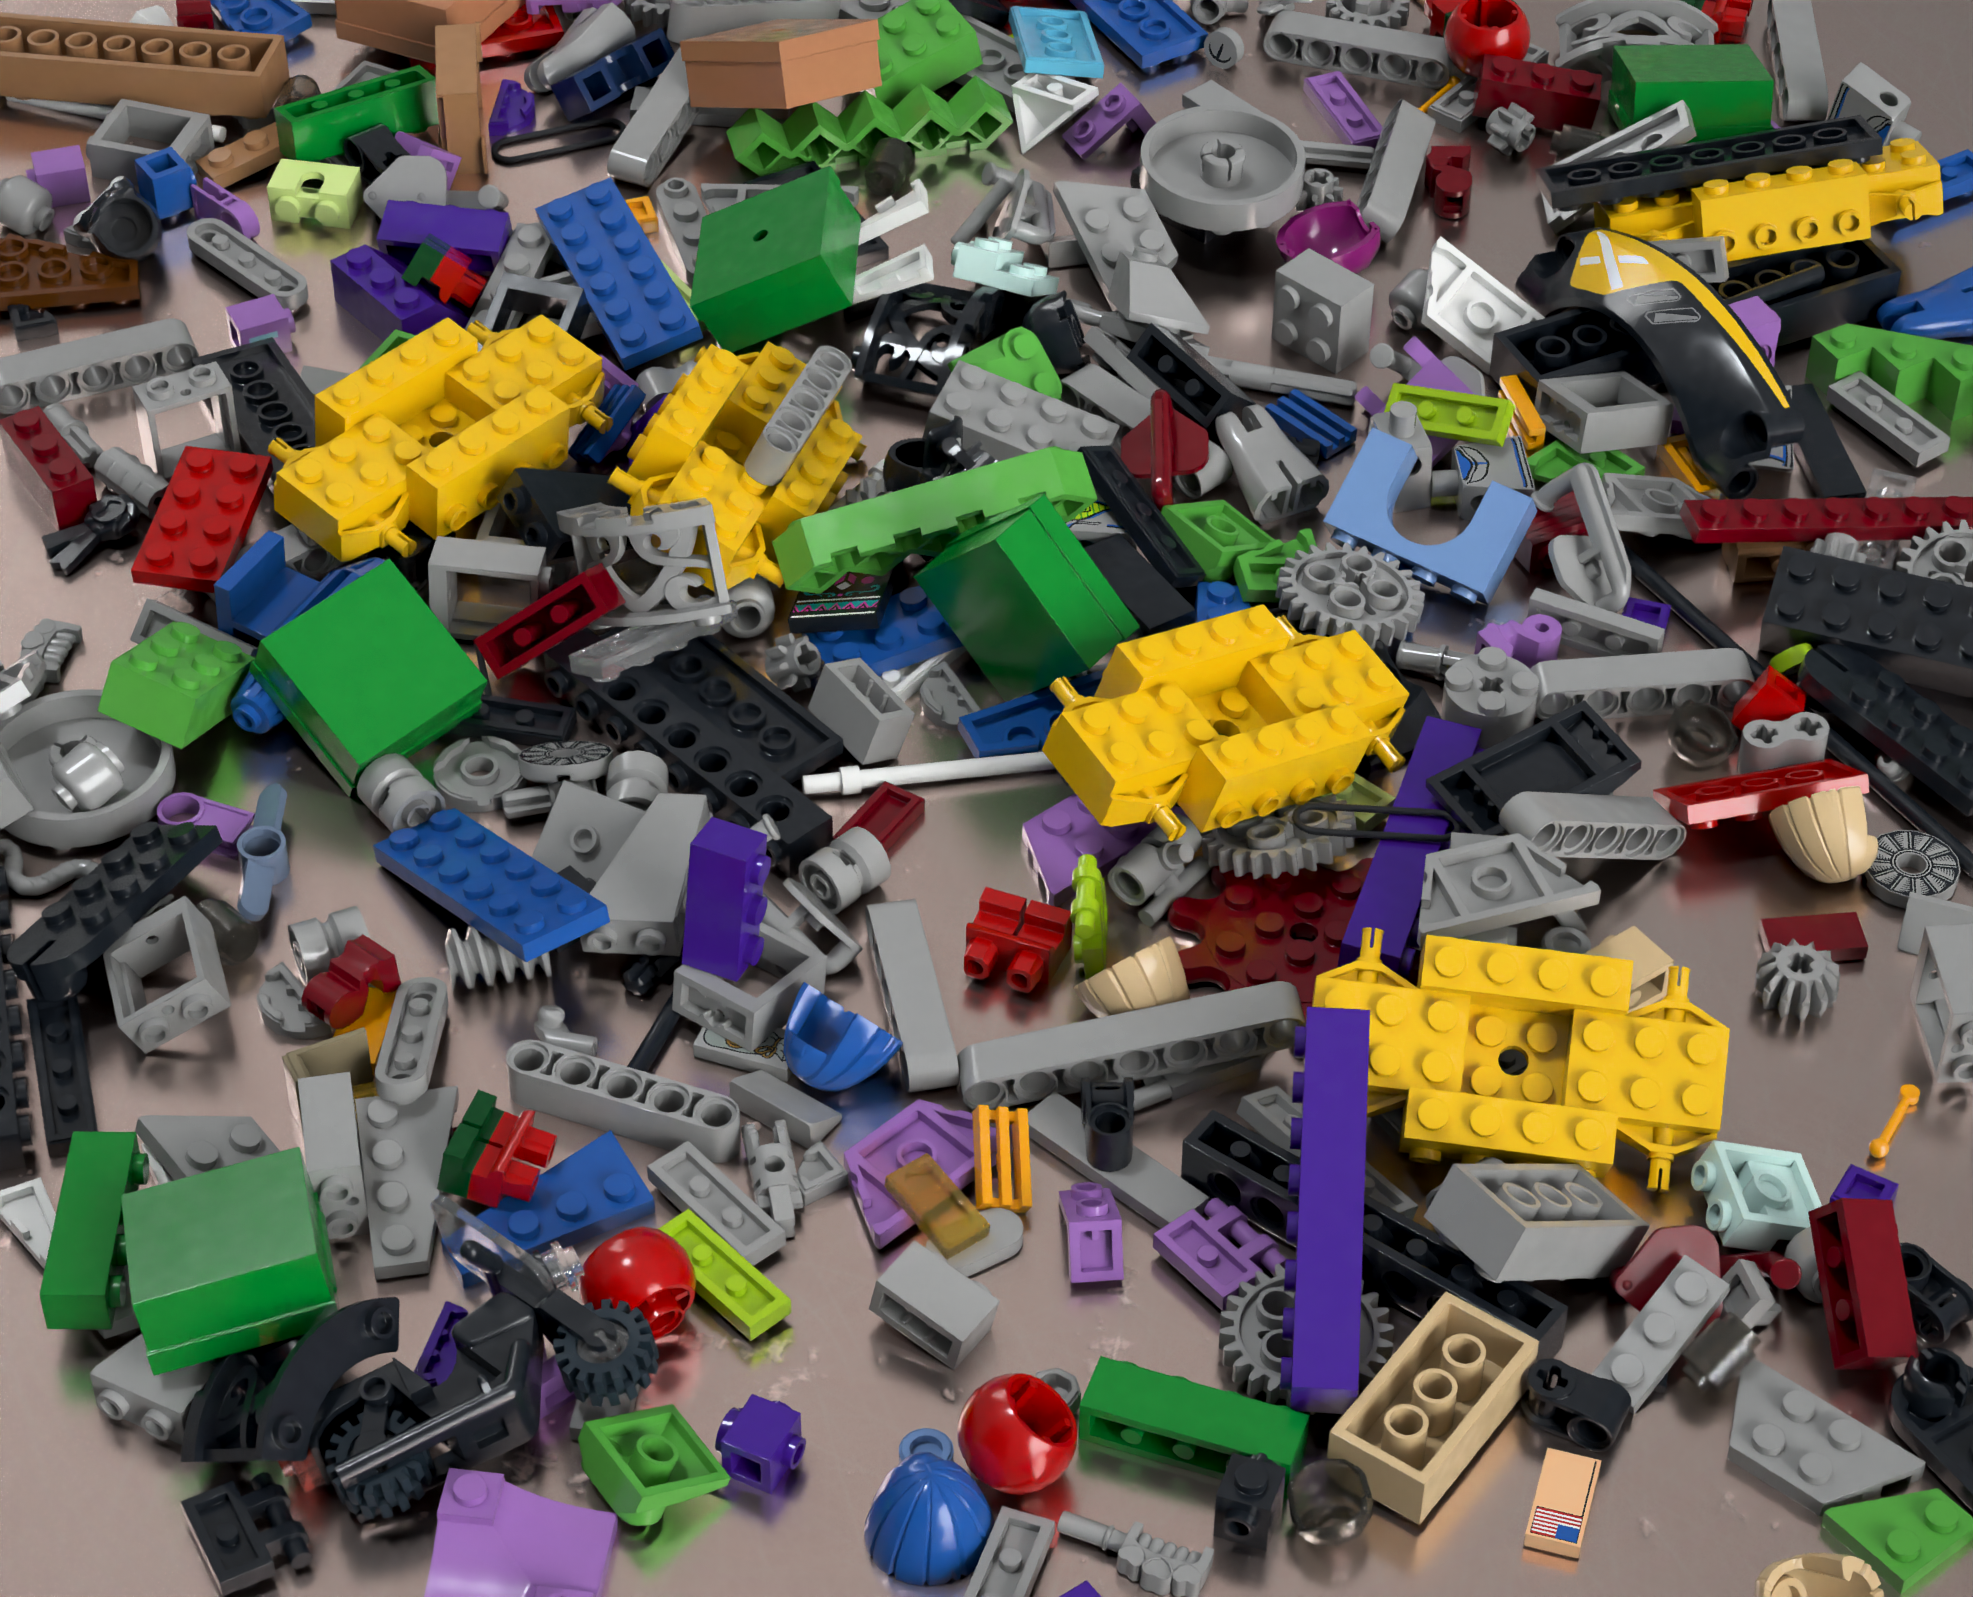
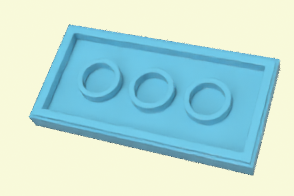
M1022 6L1010 7L1008 20L1024 73L1103 78L1105 65L1085 11Z

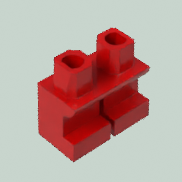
M985 887L979 899V911L973 923L969 922L966 926L964 973L967 976L982 980L989 976L992 969L1007 973L1006 983L1012 989L1025 993L1031 992L1038 982L1049 985L1072 946L1070 911L1031 900L1027 907V898Z

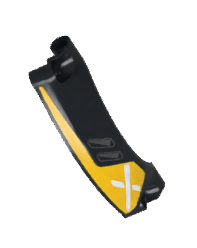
M1596 227L1562 234L1557 240L1555 251L1536 254L1517 278L1515 284L1517 295L1545 318L1557 315L1571 306L1590 308L1617 322L1639 343L1653 362L1673 399L1695 466L1728 499H1744L1756 488L1759 474L1750 464L1751 462L1768 459L1772 448L1798 443L1802 440L1805 429L1802 414L1795 406L1763 349L1718 292L1693 269L1667 251L1641 238L1616 230Z

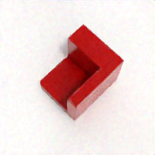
M1769 665L1735 704L1731 723L1743 731L1744 726L1754 720L1783 721L1789 719L1792 715L1804 711L1807 692Z

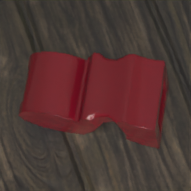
M176 0L178 27L214 30L210 0Z
M1431 146V152L1426 156L1424 186L1429 188L1430 198H1434L1433 209L1435 213L1443 218H1461L1470 209L1473 181L1469 168L1472 146Z
M364 934L354 940H348L344 952L330 960L329 972L319 973L309 981L303 991L301 1002L305 1010L336 1030L350 1026L364 1013L369 993V983L383 993H392L401 985L395 955Z

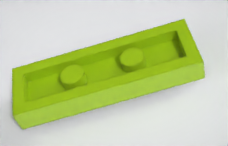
M1393 383L1384 412H1389L1391 405L1395 402L1407 401L1416 406L1417 416L1426 434L1429 436L1503 447L1516 406L1508 399Z
M689 1208L658 1228L676 1239L686 1250L695 1270V1291L750 1341L791 1314V1299Z

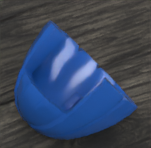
M803 982L788 1018L784 1034L783 1052L788 1067L801 1081L822 1091L836 1092L857 1085L873 1075L889 1062L899 1051L903 1042L858 1013L844 1012L843 1006Z
M918 1452L906 1457L893 1468L878 1488L865 1521V1546L869 1556H873V1562L887 1575L894 1572L896 1580L920 1586L925 1581H927L929 1586L947 1583L951 1578L958 1580L961 1574L967 1576L975 1571L995 1521L983 1492L964 1468L952 1460H944L931 1452Z

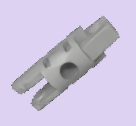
M786 1120L774 1121V1128L772 1129L774 1143L761 1146L754 1123L742 1125L741 1133L753 1183L755 1202L765 1213H769L774 1222L785 1230L786 1238L795 1237L794 1209L803 1208L804 1205Z

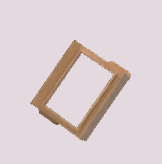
M475 22V24L436 25L435 59L439 148L462 157L456 175L477 173L487 175L486 137L481 135L479 108H483L479 62H483L480 22Z

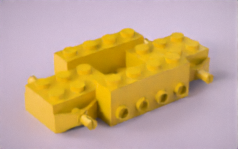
M1911 138L1892 140L1889 146H1883L1882 155L1870 156V160L1858 164L1850 159H1837L1830 161L1827 167L1815 169L1809 166L1791 167L1786 170L1785 174L1770 176L1768 173H1752L1745 176V180L1736 182L1715 179L1703 183V187L1693 188L1691 191L1677 188L1665 190L1663 195L1654 198H1643L1639 195L1623 197L1622 202L1612 205L1594 202L1593 208L1595 228L1602 227L1616 230L1645 241L1724 236L1727 262L1871 238V226L1878 223L1903 218L1913 220V217L1917 220L1922 215L1938 216L1944 213L1940 164L1918 141Z
M542 314L519 328L502 330L499 333L491 331L479 320H475L474 323L471 322L466 331L447 317L314 395L315 447L299 451L294 450L281 438H276V441L272 440L268 446V453L284 463L283 468L276 473V480L274 482V510L341 562L351 561L378 547L384 548L388 544L403 557H408V553L412 555L417 546L414 540L401 532L409 520L435 540L437 536L444 537L452 531L459 530L468 521L484 511L494 508L499 503L496 498L515 468L551 470L561 466L568 459L569 427L587 422L601 434H605V430L608 432L611 429L613 419L598 409L604 400L605 373L602 372V357ZM478 343H480L483 346L481 351L479 352Z
M769 341L760 353L752 352L735 356L728 350L720 349L711 343L708 349L705 346L701 347L694 359V362H697L696 366L689 375L685 373L681 375L672 392L666 396L657 413H654L643 433H640L627 454V457L633 460L627 473L617 466L607 483L631 496L627 502L631 504L630 516L643 515V508L646 506L705 497L713 507L716 534L727 590L749 577L754 579L756 574L781 588L784 580L772 541L785 532L788 525L793 521L828 511L849 477V474L843 471L844 466L850 457L858 462L867 446L860 443L863 436L853 431L843 421L839 401L834 398L781 482L776 486H767L755 481L745 470V460L765 426L807 364L795 358L793 353L786 348L777 347ZM702 525L698 526L696 542L692 551L694 555H707ZM652 534L651 543L657 549L661 545V540L657 535ZM670 549L659 551L669 553ZM701 567L685 568L683 573L698 574L705 580V583L702 585L714 591L710 569Z
M1262 604L1117 644L1108 666L1102 673V679L1094 697L1079 695L1067 677L1057 678L1050 685V691L1062 703L1064 709L1052 724L1042 748L1043 753L1101 826L1114 827L1145 821L1147 824L1156 822L1166 834L1168 840L1173 841L1174 839L1178 840L1186 832V826L1180 822L1171 810L1176 802L1197 829L1204 833L1220 827L1229 828L1239 821L1258 815L1264 817L1277 809L1289 805H1303L1312 798L1328 793H1341L1353 783L1355 779L1354 773L1364 754L1367 756L1376 754L1390 773L1398 771L1405 764L1406 760L1391 744L1390 739L1393 737L1406 711L1404 705L1410 694L1356 630L1330 637L1312 634L1303 635L1296 631L1286 616L1282 615L1275 618L1267 607Z
M1366 927L1362 928L1360 957L1356 961L1316 976L1312 1007L1370 1010L1367 1118L1403 1107L1398 1152L1410 1153L1409 1160L1424 1164H1439L1441 1157L1459 1159L1461 1164H1475L1485 1157L1493 1156L1505 1164H1579L1594 1178H1604L1613 1165L1615 1141L1617 1138L1647 1155L1646 1160L1650 1161L1647 1190L1653 1192L1657 1190L1660 1172L1658 1192L1666 1193L1669 1192L1670 1169L1674 1158L1707 1148L1713 1140L1717 1139V1133L1721 1127L1730 1028H1727L1689 1002L1687 993L1691 970L1687 967H1682L1680 970L1679 985H1677L1679 966L1668 967L1667 995L1659 1002L1628 1013L1633 960L1426 935L1420 956L1416 987L1382 964L1380 955L1384 931L1375 928L1373 947L1371 948L1372 928ZM1510 1049L1521 1052L1526 1058L1527 1069L1523 1073L1514 1076L1503 1072L1498 1062L1499 1055L1502 1052Z

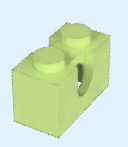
M281 158L267 185L270 214L273 221L299 223L301 218L305 217L317 219L322 223V226L351 229L364 201L360 167ZM309 179H320L323 181L320 189L301 186L304 181Z

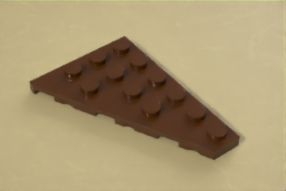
M10 233L5 238H0V311L8 310L7 306L26 304L29 305L30 310H37L43 307L81 306L88 303L111 301L119 303L140 299L138 260L117 259L92 251L89 256L67 252L66 245L39 239H25L20 235Z

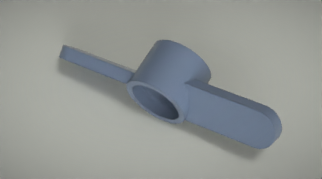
M278 783L269 785L261 792L258 797L253 828L245 831L237 841L242 874L237 909L244 918L250 921H260L263 919L269 909L272 886L282 882L290 871L286 838L281 832L287 792Z

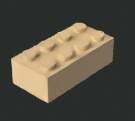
M1446 1291L1330 1430L1326 1473L1420 1525L1528 1389L1526 1382L1528 1371L1537 1360L1539 1341Z

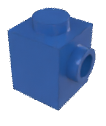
M172 147L134 160L139 193L153 205L160 216V220L176 216L182 211L193 208L190 185L195 184L197 186L195 175L190 166Z

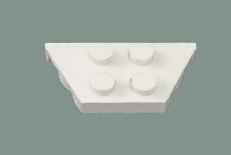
M1440 236L1431 250L1421 323L1489 375L1494 333L1545 317Z

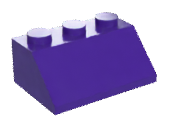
M366 244L351 249L347 253L330 260L335 301L383 342L395 329L418 335L447 317L465 329L471 318L450 300L444 304L439 297V291L424 278L420 280L416 287L403 280L401 277L408 267L406 263Z

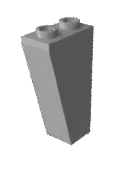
M658 793L590 892V895L607 905L610 922L580 936L583 952L680 956L684 940L690 843L710 820L706 795Z
M141 1333L96 1365L90 1372L97 1407L110 1418L116 1420L123 1418L143 1427L150 1435L159 1440L169 1439L182 1445L186 1420L196 1391L204 1390L208 1378L215 1368L211 1364L213 1360L154 1376L146 1356L145 1341Z

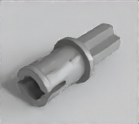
M53 403L48 405L43 410L45 415L81 462L89 468L94 467L103 449L89 436V429L86 424L74 419L62 404Z
M1403 640L1397 651L1396 668L1435 675L1436 680L1442 681L1446 671L1454 663L1473 654L1449 650V646L1445 644L1440 648L1409 643Z
M595 779L583 782L568 781L598 793ZM563 781L504 792L502 794L504 814L507 818L511 819L551 812Z

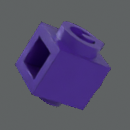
M751 1394L743 1408L737 1409L733 1407L728 1411L721 1422L715 1441L716 1452L722 1455V1467L732 1479L769 1494L773 1493L788 1468L795 1469L798 1466L806 1447V1439L802 1437L801 1413L792 1410L783 1402L769 1401L754 1394Z

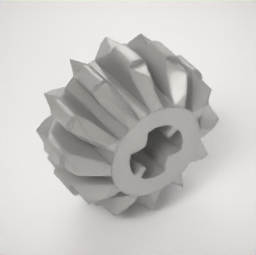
M1792 938L1787 946L1774 942L1769 952L1762 953L1761 959L1758 960L1754 982L1755 995L1762 998L1764 1009H1778L1781 1019L1788 1014L1795 1015L1801 1023L1808 1014L1821 1018L1826 1008L1832 1007L1837 999L1841 976L1839 965L1832 962L1831 951H1816L1814 941L1807 946L1799 945L1794 938Z

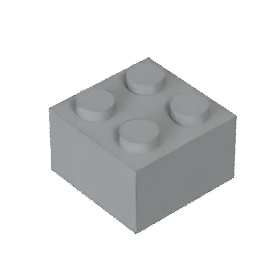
M1308 248L1276 270L1271 338L1337 374L1369 350L1374 284Z

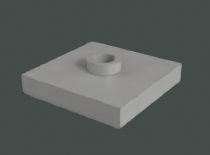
M564 780L532 858L556 873L571 865L585 878H592L597 883L646 811Z

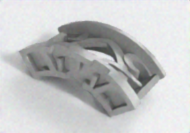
M1586 0L1564 10L1555 17L1556 24L1559 26L1560 57L1555 60V66L1602 75L1601 83L1612 80L1614 46L1714 45V34L1718 31V24L1699 9L1680 0ZM1620 30H1643L1660 35H1626L1617 32Z
M705 497L646 506L643 508V515L640 516L628 515L627 507L608 506L601 502L556 512L559 529L571 536L578 575L602 563L626 603L593 622L591 629L650 626L694 620L695 626H709L721 622V615L732 613L716 534L713 507ZM702 525L707 555L692 554L698 526ZM652 534L657 535L661 540V545L657 549L652 546ZM627 536L635 551L643 559L652 564L663 566L655 582L642 596L632 591L618 577L611 566L622 558L626 549ZM610 549V553L606 556L604 551ZM670 549L669 553L659 551ZM701 567L710 569L715 596L704 599L691 597L687 592L688 586L698 587L704 584L705 580L695 573H683L685 568ZM665 597L670 603L658 605Z

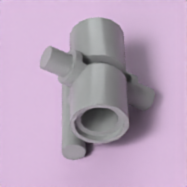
M1174 813L1180 822L1186 826V832L1178 840L1169 841L1166 834L1157 825L1142 839L1140 844L1136 845L1126 856L1120 857L1117 864L1108 874V881L1114 893L1130 905H1140L1153 894L1154 898L1139 911L1140 920L1147 926H1153L1170 909L1176 899L1183 897L1211 869L1207 859H1204L1202 856H1197L1193 859L1194 853L1201 847L1202 837L1193 822L1181 814ZM1190 862L1186 867L1183 866L1184 863Z

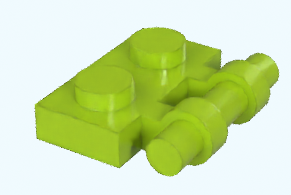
M1090 854L1080 856L1077 867L1072 872V888L1076 892V899L1071 903L1070 919L1075 924V934L1073 937L1075 964H1084L1086 980L1106 969L1108 906L1105 881L1100 870L1097 868V859Z

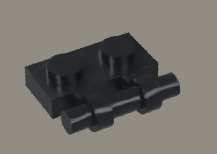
M268 1472L256 1475L251 1480V1486L254 1491L243 1496L240 1495L234 1481H230L180 1501L183 1516L222 1596L275 1576L274 1562L271 1558L275 1555L287 1556L291 1566L295 1569L307 1566L312 1560V1555L307 1547L309 1536L302 1523L294 1521L289 1511L291 1501L284 1487L275 1484L271 1474ZM258 1518L269 1520L272 1528L259 1533L253 1520Z

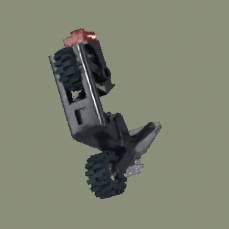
M438 1195L430 1203L447 1249L460 1264L487 1282L492 1298L453 1326L451 1334L456 1344L457 1355L452 1373L439 1386L431 1387L430 1383L397 1359L392 1358V1362L328 1392L314 1420L307 1459L305 1461H278L285 1478L296 1473L305 1493L325 1484V1481L327 1486L333 1484L342 1504L346 1503L349 1511L356 1514L360 1524L371 1518L374 1519V1517L382 1514L383 1518L392 1517V1508L399 1505L402 1512L411 1508L408 1500L415 1498L419 1501L426 1491L445 1483L449 1468L471 1470L528 1442L535 1436L540 1423L544 1352L543 1335L553 1345L556 1354L554 1357L566 1388L570 1393L574 1391L576 1399L584 1403L589 1397L592 1406L602 1407L604 1397H608L611 1406L621 1404L619 1399L621 1394L626 1393L629 1400L637 1397L638 1393L635 1386L639 1384L646 1389L651 1384L649 1373L656 1374L659 1367L656 1361L659 1358L658 1349L648 1320L644 1319L643 1313L637 1307L631 1311L629 1303L621 1300L616 1309H614L611 1299H602L601 1309L597 1310L594 1309L592 1302L581 1305L563 1292L567 1289H570L571 1292L580 1289L577 1278L585 1275L580 1260L571 1245L562 1249L556 1240L549 1244L550 1250L541 1254L536 1250L530 1255L444 1195ZM442 1443L450 1449V1451L432 1459L428 1448Z

